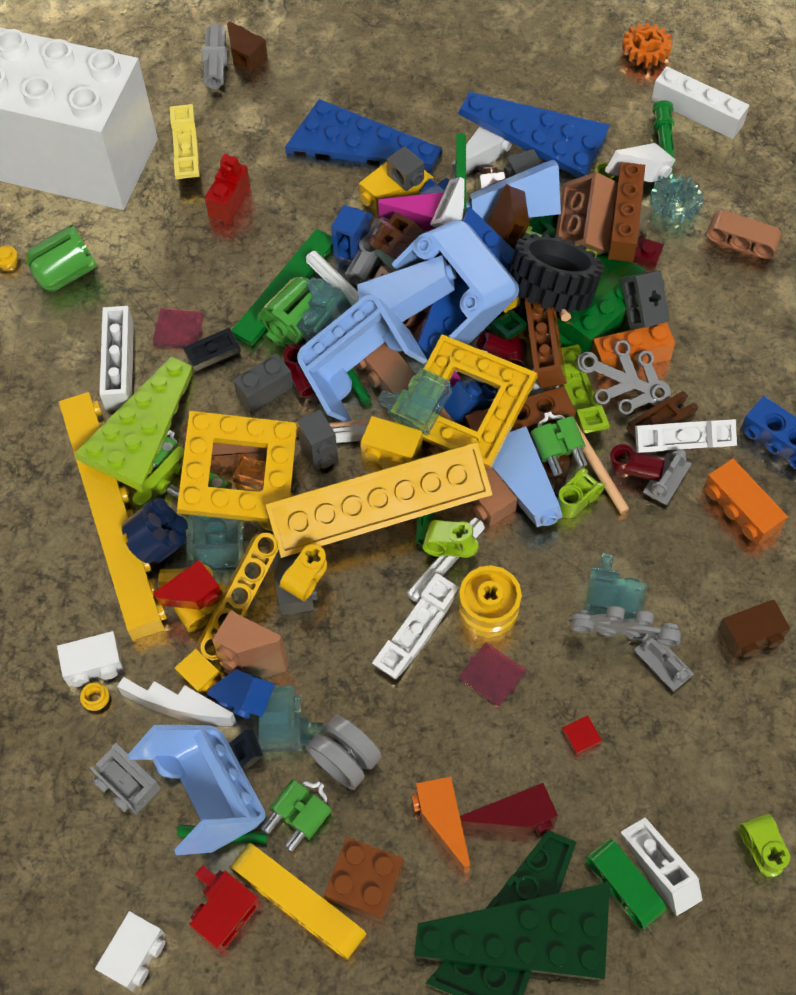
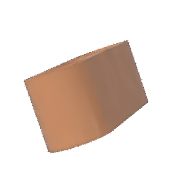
M718 210L712 217L706 236L717 244L763 259H770L776 253L782 233L774 226L725 210Z

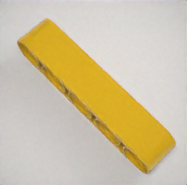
M257 534L248 544L198 640V651L205 658L210 660L219 659L216 652L213 654L206 653L205 643L209 639H213L220 628L218 624L220 615L229 613L231 610L244 617L278 552L279 542L273 534ZM263 537L269 540L271 546L270 550L265 554L258 549V542ZM250 562L254 563L258 569L257 575L252 579L248 578L245 574V567ZM241 588L245 593V597L241 603L236 604L233 602L231 594L234 589Z
M251 843L247 844L229 867L247 884L346 960L351 957L367 935L350 918Z

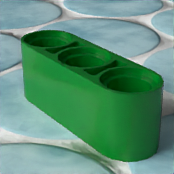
M608 838L585 856L589 867L603 884L610 882V893L640 929L644 930L667 911L664 901L613 839Z

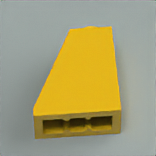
M386 161L359 183V198L365 206H370L378 212V199L419 195L429 179L434 181V177L424 170L422 182L406 192L387 175Z

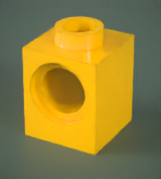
M196 648L175 667L179 679L190 689L204 697L209 688L222 680L219 670Z

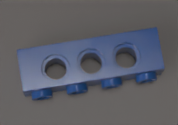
M763 396L745 416L740 430L749 438L757 440L764 445L772 454L778 455L789 462L790 466L796 469V446L791 443H796V417Z

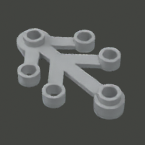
M625 340L618 341L613 345V352L618 356L624 372L599 362L596 355L592 352L581 353L576 358L575 366L579 372L590 373L594 371L620 382L610 388L596 390L593 394L595 403L599 405L606 404L611 398L632 389L643 392V394L631 400L622 399L617 403V411L622 415L630 414L635 408L647 403L655 406L671 396L669 385L664 381L658 380L652 365L654 356L650 351H642L636 357V362L639 366H642L647 382L638 378L629 355L630 344ZM619 344L625 346L624 353L618 351ZM643 354H646L649 358L646 364L641 360ZM586 357L592 360L590 367L584 364ZM657 388L661 389L662 396L660 398L656 397L655 390ZM600 392H603L606 396L603 402L598 399ZM623 402L629 405V409L626 412L621 407Z
M610 606L607 607L606 614L593 615L590 611L577 610L575 614L569 615L571 629L574 631L590 633L595 630L600 632L601 635L615 637L618 632L634 641H642L646 634L657 635V642L662 645H680L681 631H679L678 625L664 623L661 625V628L648 627L653 625L654 614L652 612L637 611L636 618L624 619L625 609Z

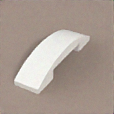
M736 419L635 426L637 453L737 446Z
M436 573L422 592L420 601L392 640L386 642L372 664L396 680L431 637L451 606L460 587Z

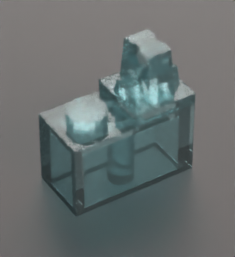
M312 277L306 284L313 296L308 302L310 308L303 314L296 325L307 342L352 306L339 287H333L329 283H325L323 279H316L315 277Z
M421 368L417 376L414 375L408 384V391L403 389L402 392H398L395 395L382 390L378 400L380 405L388 408L387 412L393 417L395 422L421 430L423 435L428 436L453 390L449 380Z
M603 553L600 568L593 567L591 570L584 610L592 612L593 615L606 614L607 607L616 606L625 609L624 619L636 618V612L643 611L647 583H641L635 578L620 579V573L612 571L614 555Z
M274 686L263 717L259 716V746L262 752L299 751L316 734L324 735L323 723H308V718H301V695H296L294 686Z

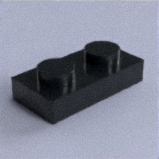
M229 327L183 347L184 353L195 372L241 352L240 345Z

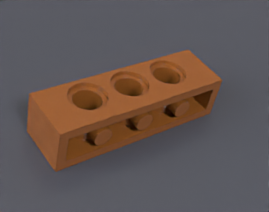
M621 162L608 256L610 260L634 261L646 166L644 164Z
M525 297L534 372L538 375L539 385L541 389L567 384L557 313L552 307L545 309L539 303H529L528 298Z
M565 387L548 388L542 393L532 396L528 395L518 417L524 419H516L510 432L526 426L532 438L531 431L538 427V423L545 418L544 414L548 413L539 411L540 409L547 410L553 415H562L565 418L574 417L575 419L576 411ZM489 409L483 411L475 410L466 415L465 427L478 431ZM549 417L547 422L542 424V426L549 423L554 424L561 419H552Z

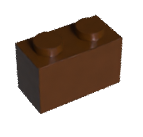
M775 599L723 618L718 630L732 657L735 658L743 655L746 658L756 654L761 647L768 645L769 648H773L782 644L790 627Z

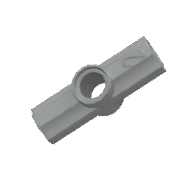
M211 24L210 27L206 28L205 46L202 47L204 85L211 89H219L220 86L224 85V69L227 67L226 31L219 24Z
M384 217L375 219L368 234L360 240L359 250L345 273L346 279L352 285L357 286V284L368 281L374 268L381 263L382 259L376 254L378 249L371 246L368 240L372 234L375 235L378 231L377 226L381 220L388 222L389 219Z

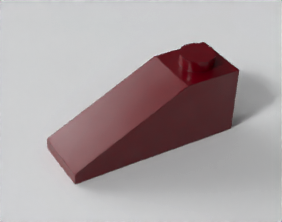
M544 783L460 816L462 829L531 834L536 831L537 835L552 830L554 828L553 824L556 823L558 818Z

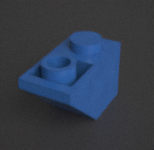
M458 381L442 399L440 404L455 422H465L466 415H469L471 412L490 408L496 397V390L487 383Z
M236 669L209 688L206 695L217 699L216 704L225 709L232 710L234 707L233 713L248 719L251 714L263 717L275 684L256 675Z

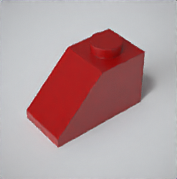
M200 560L153 593L161 606L195 610L213 606L220 599L219 596L223 594L218 583Z

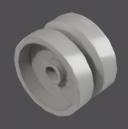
M333 714L323 727L326 736L316 734L306 745V749L310 756L330 776L345 787L355 790L365 778L362 768L372 770L381 760L382 755L376 745L360 729L347 719Z

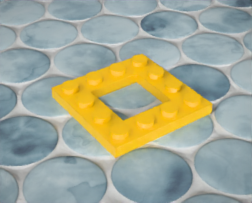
M442 334L395 423L423 431L424 441L445 450L478 442L484 466L491 469L538 375L527 368ZM454 371L499 388L478 431L433 413Z
M189 411L177 514L270 523L265 504L290 497L297 423ZM213 442L267 448L263 493L208 487Z

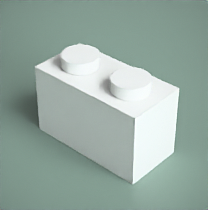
M113 631L57 646L62 677L69 687H82L89 684L90 681L100 678L104 680L112 679L119 673L125 672L119 641Z
M129 911L95 969L133 992L136 986L140 987L145 981L149 972L147 966L153 957L157 958L163 950L166 934L157 926Z

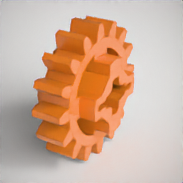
M646 22V25L642 27L638 23L636 29L631 26L629 32H625L622 43L623 54L629 55V61L637 60L636 65L644 62L645 67H648L649 63L657 66L658 60L665 62V58L670 56L673 43L670 40L671 34H665V28L659 30L658 24L652 27L649 22Z

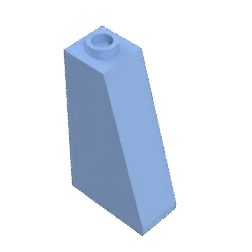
M555 160L542 163L469 194V202H466V209L470 206L487 223L505 185L508 184L525 191L529 218L561 214L558 164Z
M442 255L357 284L358 298L360 300L366 295L378 297L403 322L455 290L453 279H456V272Z
M527 427L509 432L492 468L517 497V504L537 527L552 525L558 519L563 518L560 505Z

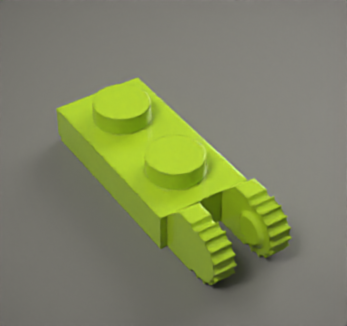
M178 446L146 479L143 493L138 490L136 491L137 493H134L132 500L133 504H135V510L138 511L147 502L153 501L159 493L164 494L176 475H181L185 450L183 447Z

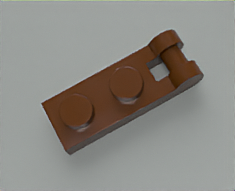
M381 220L377 226L378 231L375 235H371L368 243L396 260L410 246L414 239L390 223ZM386 235L393 237L389 243L384 241Z

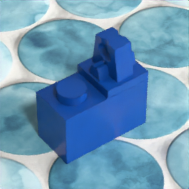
M343 205L331 226L333 255L335 258L349 263L353 261L359 250L360 240L370 230L373 214Z

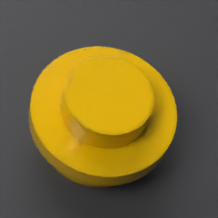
M1 246L0 268L10 269L14 267L18 259L17 251L12 246Z

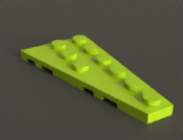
M171 356L75 452L76 459L143 493L146 486L145 481L148 474H151L155 457L160 453L171 427L172 417L179 408L180 398L185 394L193 375V367Z

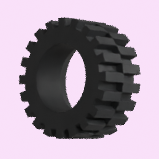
M531 234L530 237L525 235L517 241L508 272L519 286V297H527L529 303H539L545 309L552 307L554 311L561 312L562 309H565L568 313H574L575 309L578 312L584 311V308L588 309L592 304L603 273L604 264H601L602 260L595 257L596 254L593 251H586L587 247L583 245L577 246L572 240L564 241L559 236L551 238L548 234H542L541 237L537 234Z

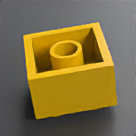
M371 416L360 442L362 468L372 473L422 458L423 431Z

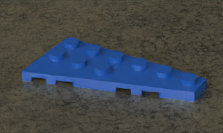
M473 92L468 93L458 113L460 116L526 151L534 149L537 156L545 161L555 160L560 169L577 178L588 175L610 127L609 124Z
M319 99L286 144L285 152L294 154V151L306 152V156L324 154L329 155L331 159L367 163V160L379 161V164H384L388 157L405 146L424 162V170H432L442 155V147Z
M469 206L464 212L463 222L471 226L508 271L515 250ZM457 272L456 279H453L455 290L430 305L427 318L424 320L416 342L427 360L441 335L449 337L467 319L460 308V300L463 294L470 288Z

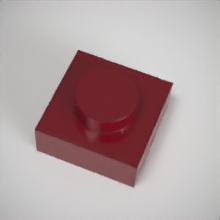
M640 237L633 262L656 268L664 244Z

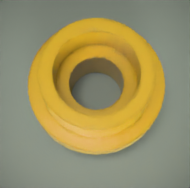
M89 683L82 689L80 701L87 710H100L109 701V691L102 683ZM100 694V698L97 701H91L92 695Z

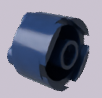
M157 498L147 502L124 521L122 534H127L129 541L126 545L139 560L148 564L152 561L160 564L184 545L186 530L189 526L186 519L178 516L164 499Z

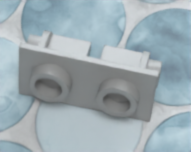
M677 449V451L672 453L667 452L664 457L665 464L659 482L650 480L643 491L644 494L665 505L669 503L691 466V463L686 461V452L681 449Z
M647 634L642 639V643L633 650L673 692L694 675L667 645L657 642V635Z

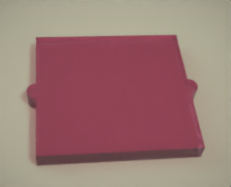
M160 308L158 321L154 324L153 345L183 348L197 342L199 335L203 333L201 326L204 313Z
M485 642L474 657H470V663L459 675L458 679L499 708L510 692H515V686L526 673V669Z

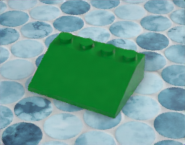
M605 254L596 255L597 258L602 260L601 264H604V269L592 304L588 309L584 308V311L578 312L575 309L574 313H570L571 318L568 321H562L559 312L556 311L559 333L576 345L579 344L580 348L586 352H591L593 339L612 335L628 320L621 278L647 272L639 265L626 261L610 260L608 255Z

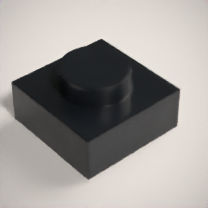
M244 730L229 743L243 770H247L263 756L254 730Z

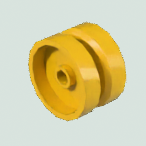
M482 566L469 572L461 583L458 602L459 616L465 627L474 634L487 638L501 636L508 632L517 622L522 597L520 584L513 574L497 566Z

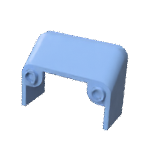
M455 220L418 236L392 265L394 268L401 270L425 260L433 259L439 252L443 254L470 288L463 294L460 300V308L467 319L449 337L469 344L517 298L519 286L471 226L461 220Z
M366 295L303 345L298 352V363L327 415L341 421L351 420L341 402L352 388V380L347 372L384 342L394 351H404L405 354L423 364L428 362L410 330L381 299L374 295Z
M153 725L128 754L130 760H153L158 773L164 777L180 778L201 820L174 849L176 855L214 852L257 828L265 819V810L226 737L214 726Z

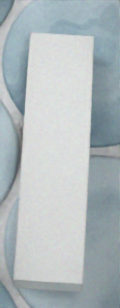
M458 177L449 180L430 223L431 226L438 228L455 220L462 221L464 209L463 178Z
M125 677L122 678L117 686L122 696L150 710L173 718L204 725L234 727L236 724L232 712L185 685L178 695L155 681L148 691Z

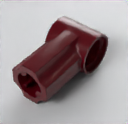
M484 331L480 335L476 344L477 349L488 351L492 355L525 368L526 342L523 339L511 338L510 340H504L488 331Z
M298 344L289 345L283 352L284 363L291 371L295 389L300 398L314 396L315 392L299 363L291 362V360L297 359L298 352L302 346Z
M619 444L613 447L610 452L611 471L620 478L632 475L659 482L663 473L665 458L637 453L629 445ZM625 459L627 462L621 463L618 460Z

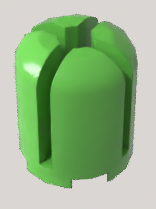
M73 224L30 247L26 252L25 262L40 286L48 292H56L98 267Z
M296 277L291 279L257 314V321L259 322L262 319L264 326L268 329L266 336L282 348L285 345H299L328 313L329 300L318 285L309 291L313 287L314 282L307 278Z

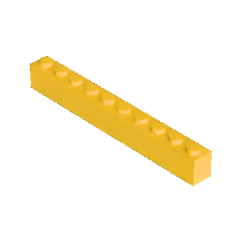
M89 392L58 401L75 458V452L105 423L104 421L99 422L98 416L102 415L98 400L92 401ZM76 459L126 628L132 641L164 631L162 620L167 619L163 606L156 603L153 595L158 589L155 580H149L147 572L152 571L151 566L139 560L126 545L129 541L127 534H122L124 521L134 514L133 510H127L125 503L130 502L126 488H120L118 480Z

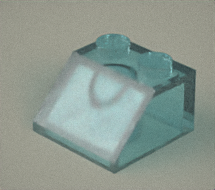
M189 515L186 548L188 567L200 560L202 564L209 566L211 570H235L245 552V521Z

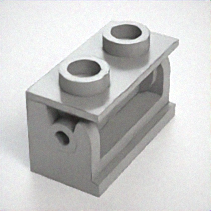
M117 743L95 765L98 768L97 771L92 766L89 768L95 775L92 779L94 784L102 792H106L109 789L115 795L112 801L123 812L129 809L136 815L161 790L158 783L136 761L130 760L128 754Z

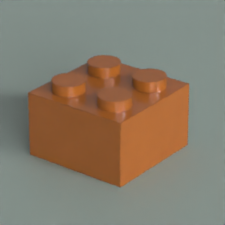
M346 837L324 892V899L331 905L383 924L404 868V858Z

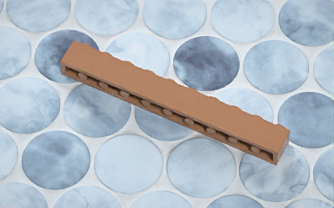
M384 342L359 362L357 367L360 370H365L372 386L378 387L381 390L385 402L389 406L393 405L397 410V415H399L419 377L397 351L390 349L386 342ZM438 402L433 413L455 422ZM424 440L422 442L427 448L429 456L447 451ZM485 467L493 495L471 501L470 503L477 518L481 521L484 520L491 527L516 511L517 497L493 468Z

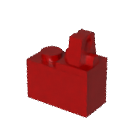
M224 153L220 160V169L215 175V181L204 197L208 216L228 223L231 222L251 188L248 168L240 164L237 157Z
M202 865L195 876L206 886L202 893L206 896L208 902L205 905L201 903L193 911L190 917L192 921L189 926L218 952L222 953L260 906L261 902L255 894L227 871L222 872L220 870L215 875Z

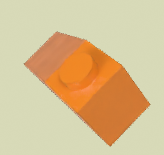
M446 777L416 783V793L411 794L414 812L420 811L424 824L463 873L470 872V861L452 778Z

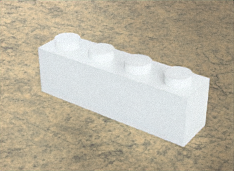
M667 66L655 81L651 99L655 103L662 100L670 101L673 104L674 112L731 139H734L744 125L750 106Z
M128 306L103 307L100 397L106 411L118 410L132 396L134 323Z

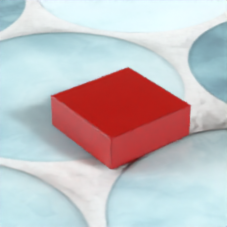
M588 715L562 727L561 731L575 756L602 742Z

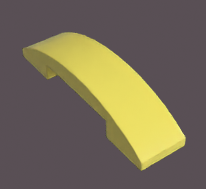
M193 104L170 106L175 179L200 177Z

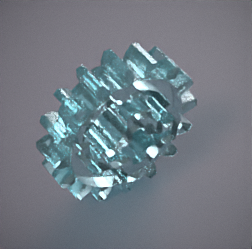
M671 174L669 180L661 177L660 182H655L654 189H652L650 195V206H655L654 213H662L661 219L668 216L670 217V222L678 218L680 223H683L684 217L692 220L694 214H699L704 201L702 198L704 192L698 190L699 183H691V177L684 180L683 175L675 178Z

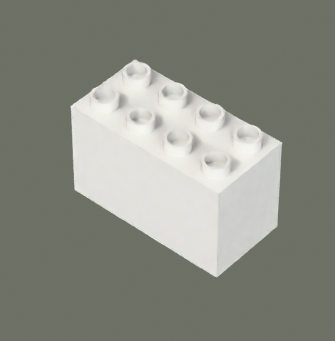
M0 27V181L124 210L158 140L139 58L115 53L111 50H100L73 44L62 39H50L23 33L16 29Z

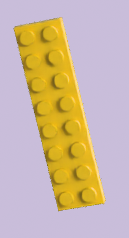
M474 442L266 503L265 506L274 536L279 542L278 550L280 557L283 558L302 552L310 544L327 545L493 494L478 442Z

